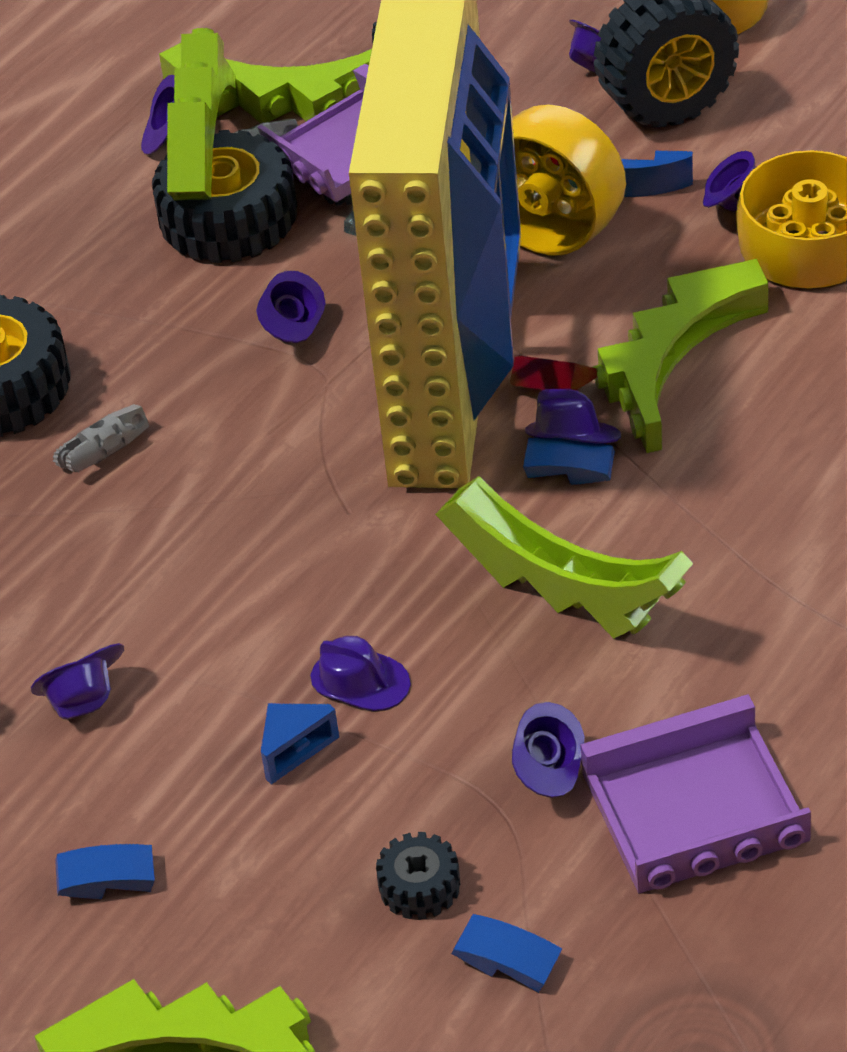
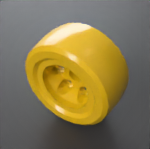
M549 104L533 106L512 118L521 227L520 246L546 255H566L589 243L611 221L624 198L626 187L625 170L619 153L609 137L591 120L566 107ZM550 157L555 158L559 162L560 166H557L554 163H552ZM568 179L573 180L578 188L572 187Z
M794 151L762 162L743 181L736 217L740 251L745 261L758 260L766 279L785 286L798 288H821L847 281V157L824 151ZM796 230L799 231V233L793 234L789 233V231ZM819 231H826V232H828V233H827V234H819V233H817V232H819Z

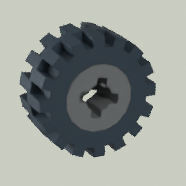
M418 832L417 837H412L411 833L403 834V840L400 842L396 838L389 842L390 849L383 847L380 852V859H377L376 863L377 882L381 899L385 906L389 904L391 912L397 914L401 910L403 918L411 919L413 914H418V920L427 919L426 913L432 912L435 917L441 914L442 906L449 909L453 905V898H457L459 895L460 872L456 852L452 851V845L448 841L442 843L441 837L435 834L431 838H427L426 832Z

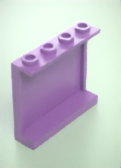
M363 64L353 70L360 90L281 137L262 124L257 127L260 135L266 137L270 142L273 141L289 157L293 173L302 183L307 182L319 195L324 194L335 202L351 194L349 168L369 67L367 64Z
M749 694L580 745L582 774L638 894L653 889H663L672 883L695 876L709 875L715 870L740 862H751L760 856L782 849H793L811 839V811L809 807L800 810L755 725V706Z

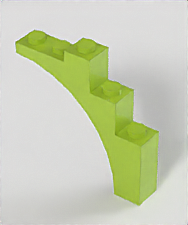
M196 28L192 30L191 34H181V68H175L174 103H168L167 193L173 200L211 199L213 143L218 107L223 91L225 89H235V74L224 58V42L218 33H214V30L209 28Z
M181 43L159 53L163 79L168 75H174L175 68H181ZM372 49L337 61L308 66L272 67L251 65L226 59L235 74V89H225L223 91L217 117L240 106L260 123L270 122L290 111H294L303 120L308 121L360 90L353 70L363 64L369 65Z
M757 259L667 278V294L662 296L663 306L633 313V329L628 330L629 341L598 348V365L593 366V368L598 370V378L594 379L598 389L604 388L609 403L620 401L623 411H630L632 434L635 439L641 438L646 453L662 450V423L657 404L663 385L675 365L694 346L713 333L740 320L768 313V281Z
M480 476L459 488L435 514L503 588L516 580H519L521 584L528 580L557 613L572 605L576 609L583 606L613 639L628 631L634 635L642 630L651 620V616L648 614L649 611L655 606L662 595L668 599L684 586L686 581L682 577L693 565L692 561L682 551L663 558L633 560L610 557L581 548L555 536L529 520L502 499Z
M135 979L34 1036L39 1052H315L310 1044L307 1025L311 1023L308 1011L298 998L291 1000L281 986L235 1011L229 999L225 995L218 997L206 982L162 1008L155 994L152 991L145 994Z

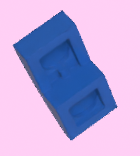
M656 150L654 160L621 159L626 178L624 197L658 195L693 185V151Z
M528 438L523 468L527 478L567 474L571 485L610 481L615 451L613 446L604 443H586L562 438Z
M112 844L85 847L59 853L55 859L57 896L102 899L106 888L151 892L155 881L152 845Z
M473 914L451 954L491 977L498 969L539 993L563 948L517 926Z

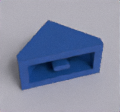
M268 703L261 757L265 778L271 785L339 738L335 708L330 704Z

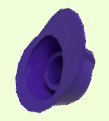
M573 19L569 20L570 24L575 27L569 57L573 62L595 72L594 61L597 58L594 56L596 42L601 40L598 36L599 30Z
M168 75L164 78L154 94L150 116L141 142L142 151L146 155L157 151L167 139L168 103H174V75Z
M737 152L727 157L711 172L706 181L703 199L704 207L709 208L719 204L726 210L737 211L743 181L756 168L752 152Z
M299 271L279 273L269 282L258 302L256 309L258 320L263 328L277 339L292 343L305 341L313 333L323 314L326 304L324 292L319 284L309 275Z
M545 389L540 391L537 397L536 421L525 427L526 434L538 438H562L595 444L611 443L621 439V431L616 427L598 422L593 403L587 396L572 389Z
M343 636L333 641H323L320 646V658L311 672L312 686L319 694L360 709L371 711L388 710L400 704L408 695L411 686L409 673L401 663L376 653L365 639L358 636Z
M117 643L106 646L78 661L50 670L34 681L31 686L32 694L46 696L62 719L68 720L100 709L107 701L111 690L107 668L120 658L124 652V645Z
M551 702L538 703L526 710L519 721L513 741L512 765L521 782L538 795L550 798L563 796L573 789L577 780L581 762L580 745L584 744L585 736L580 722L571 711L562 705Z

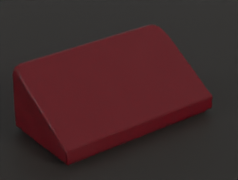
M518 355L514 357L510 384L540 390H578L598 378L597 368L572 362Z

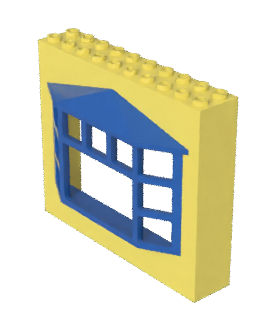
M381 0L349 168V180L388 487L461 488L470 481L478 415L514 365L511 315L521 243V227L510 78L480 40L477 0Z

